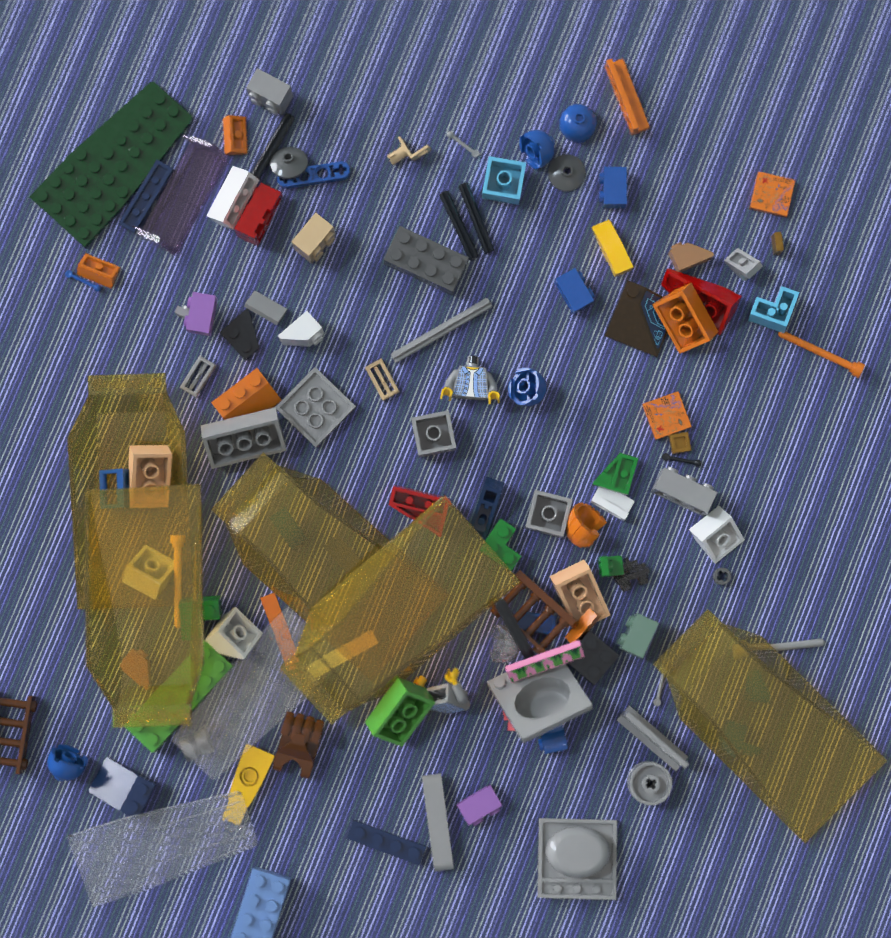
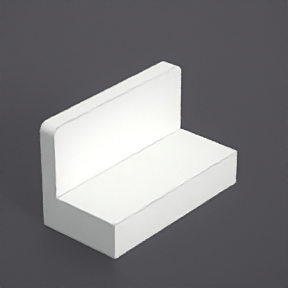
M598 487L590 503L624 521L634 504V500L623 494Z

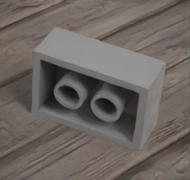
M668 467V469L663 468L659 472L652 487V493L701 516L708 514L717 494L713 486L706 483L701 485L696 482L697 479L689 475L685 477L679 475V471L672 467Z

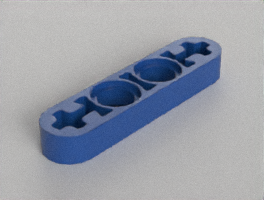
M343 161L307 166L304 171L310 175L307 181H301L298 176L296 177L297 183H294V179H290L287 184H284V181H280L283 178L277 176V182L281 188L289 189L340 181L349 177L350 168ZM341 166L343 169H347V171H344V175L334 172L335 177H331L330 168L333 167V171H338ZM320 169L328 171L326 178L318 177L317 174Z

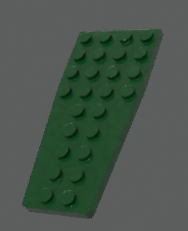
M150 82L70 153L29 197L86 248L127 205L142 185L156 160L162 161L193 122V118L155 82Z

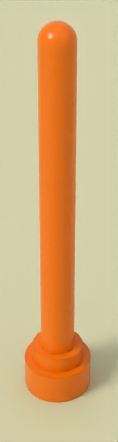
M786 331L784 333L778 332L779 337L849 369L852 376L859 378L865 367V364L859 361L852 363Z

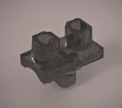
M626 557L623 559L625 563L623 565L624 574L613 576L614 581L625 592L632 588L630 583L632 579L636 578L639 585L649 583L648 573L650 571L645 563L638 564L637 560L630 562Z

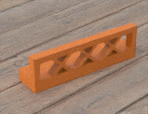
M612 58L606 60L605 69L631 136L648 130L650 126L623 58L614 62Z

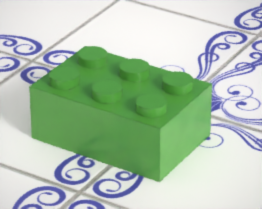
M398 677L366 719L365 723L374 737L403 747L436 702L425 687Z

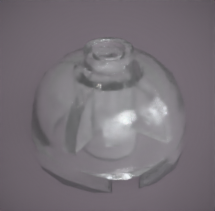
M494 625L490 636V641H493V649L490 648L491 660L494 663H509L518 656L520 650L506 625Z

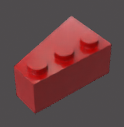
M260 183L259 187H255L252 199L246 205L241 218L234 228L238 238L259 246L283 197L282 192L263 183Z
M394 485L389 506L441 537L450 498Z

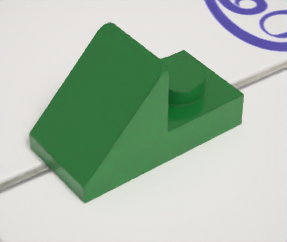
M602 556L598 558L600 578L624 574L622 556Z

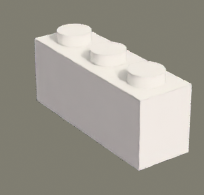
M233 166L207 216L217 224L233 230L259 179L249 171Z

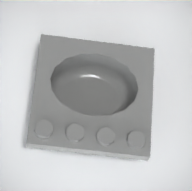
M566 663L512 683L507 672L487 681L489 689L523 744L593 709L592 703Z
M539 818L537 898L616 900L617 820Z

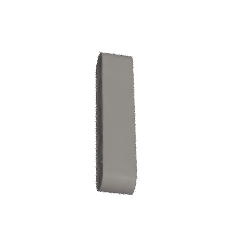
M441 773L422 776L434 872L454 869Z

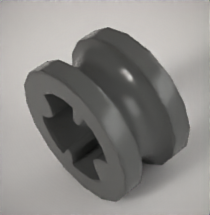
M718 568L713 573V580L718 585H725L731 579V573L726 568ZM719 571L726 573L725 581L717 579Z

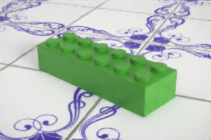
M203 640L124 727L152 753L157 752L235 665Z

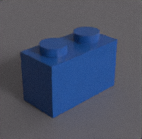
M604 167L602 173H599V184H602V191H599V203H602V208L625 209L627 205V167Z
M576 268L559 276L554 282L573 315L592 305L594 302L593 298L595 297L591 288L585 286L583 274L581 271L577 272Z

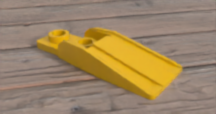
M246 744L228 797L229 801L222 815L224 819L235 824L241 823L246 809L254 800L273 762V754Z

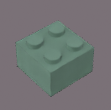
M639 613L629 616L625 624L628 628L625 633H621L617 644H619L618 649L638 659H643L659 623Z

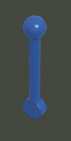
M70 270L65 272L67 278H74L94 288L97 292L101 290V285H95L74 275Z

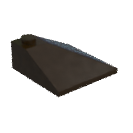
M627 280L604 336L657 358L667 331L652 304L663 297L646 287Z

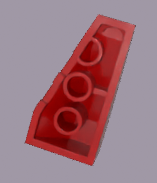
M668 268L661 286L671 293L680 287L692 283L718 330L717 334L721 335L736 312L742 296L723 286Z

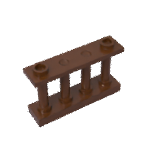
M519 570L515 574V577L518 579L517 584L504 597V600L509 605L522 589L528 588L532 592L530 594L531 597L515 613L514 617L517 622L521 620L536 602L542 601L546 605L544 607L545 610L526 631L522 630L526 639L534 646L533 651L539 655L547 652L545 649L565 627L568 628L570 626L574 629L578 622ZM490 601L488 603L492 608L490 612L499 618L500 614L495 604ZM557 614L560 617L559 623L538 644L531 636L550 615Z
M32 695L28 696L27 701L0 697V705L26 709L24 720L0 717V725L23 728L21 740L0 737V745L19 748L18 759L0 757V765L16 767L15 774H23L28 766L26 754L33 712H36L38 701L35 700L36 696Z

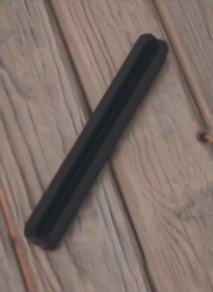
M285 113L251 172L259 180L294 121V116L289 113Z
M463 183L459 185L460 193L485 254H489L494 251L493 244L468 183Z
M449 191L441 192L439 197L469 260L478 258L476 248Z
M499 599L495 603V607L524 659L536 656L504 599Z

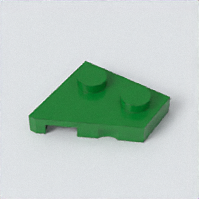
M619 453L593 481L592 485L628 495L638 458Z

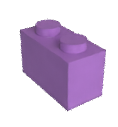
M193 292L192 297L188 298L187 308H190L189 315H186L184 319V327H186L188 333L211 336L218 301L215 295Z
M489 784L458 802L457 806L467 824L476 826L484 821L482 817L487 814L492 816L500 811L499 807L502 804Z

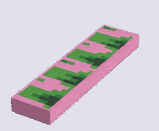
M578 640L505 666L512 683L585 657Z

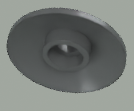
M284 147L273 154L270 166L276 176L292 179L304 173L308 166V159L301 149Z
M570 154L560 155L549 165V181L560 191H573L579 188L585 179L586 171L584 164L576 156ZM568 168L571 172L565 174L564 169Z

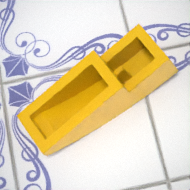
M610 220L592 226L594 235L614 277L631 271L633 265Z

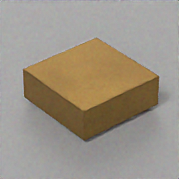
M774 232L771 236L773 255H778L784 250L782 233Z
M688 432L669 435L672 454L691 451Z

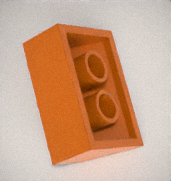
M692 283L674 290L652 304L679 354L711 341L718 333Z
M256 368L211 403L225 420L273 408L282 400L259 369Z

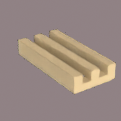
M382 358L365 367L382 401L400 393ZM377 365H381L394 389L393 391H390ZM371 368H374L376 374L378 375L383 387L387 392L386 395L383 394L381 388L379 387L374 375L370 370Z

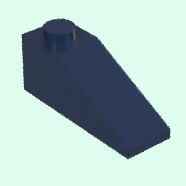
M486 477L467 533L468 536L482 541L486 540L505 484L504 482Z

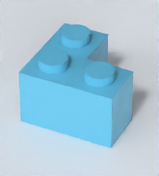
M781 286L775 303L756 297L748 321L784 333L800 292Z

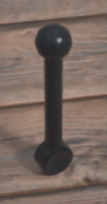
M667 453L662 455V460L664 461L673 460L694 464L696 467L701 466L700 460L694 461L673 457Z

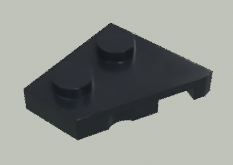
M245 309L220 331V334L245 361L260 349L248 309Z

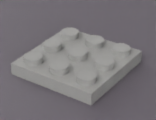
M316 367L276 406V410L316 448L356 408Z

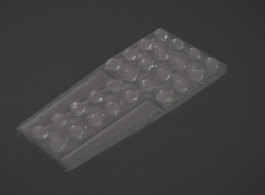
M286 607L261 632V637L246 658H238L234 662L233 667L220 679L174 735L173 743L208 777L215 780L285 718L287 712H292L343 659L292 610Z
M240 791L121 818L68 835L67 838L92 907L152 889L256 847L258 844L243 794Z

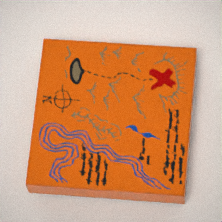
M758 171L749 209L787 217L795 180Z
M679 391L642 404L655 440L692 427Z

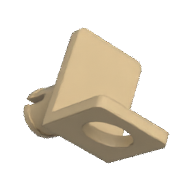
M399 136L398 139L401 142V147L388 154L387 157L395 165L406 156L416 161L432 149L429 145H426L412 154L403 138Z

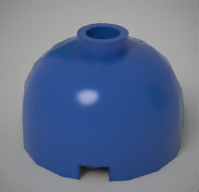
M573 104L567 107L559 120L560 131L568 141L574 143H583L592 137L597 126L593 110L583 104Z
M542 130L528 131L520 136L519 146L521 153H526L528 159L525 160L532 168L538 169L551 161L555 150V142L551 136Z
M531 368L517 370L514 378L509 381V397L521 406H534L540 403L547 392V384L543 375Z
M59 744L58 748H55L54 745L49 753L47 766L55 779L59 781L75 780L84 772L88 763L87 756L84 754L82 757L77 754L80 750L72 746Z

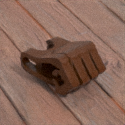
M287 712L280 733L282 736L275 755L273 770L280 772L285 763L295 760L301 768L300 776L309 779L325 722L322 720L314 722L315 718L312 716H307L305 720V715L297 713L296 717H294V713Z

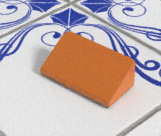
M226 116L223 118L225 155L248 154L246 117Z
M85 253L77 266V275L108 288H112L120 271L119 266Z
M588 608L577 621V626L571 629L565 638L570 643L580 641L599 620L601 615Z

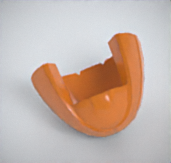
M578 503L569 514L566 524V535L575 546L580 548L590 547L600 536L597 531L607 522L603 516H600L597 510L595 511L594 507L592 508V506L586 503Z

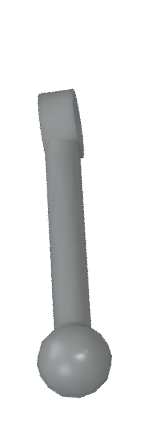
M452 131L447 132L448 138L454 139L472 153L474 158L479 157L478 150L470 148L457 138Z
M665 666L660 669L662 674L657 696L653 701L655 706L661 705L660 696L665 674L668 672V668Z

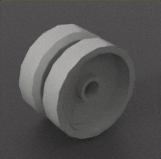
M642 761L634 765L629 771L627 788L631 796L638 802L645 805H657L664 802L670 795L672 778L668 770L662 765L653 761ZM647 779L652 780L651 786H646Z

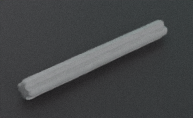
M488 298L483 299L392 352V359L395 363L400 362L492 308L490 300Z

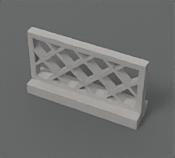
M628 705L616 719L674 771H677L680 766L686 768L689 765L685 761L688 756L631 706Z

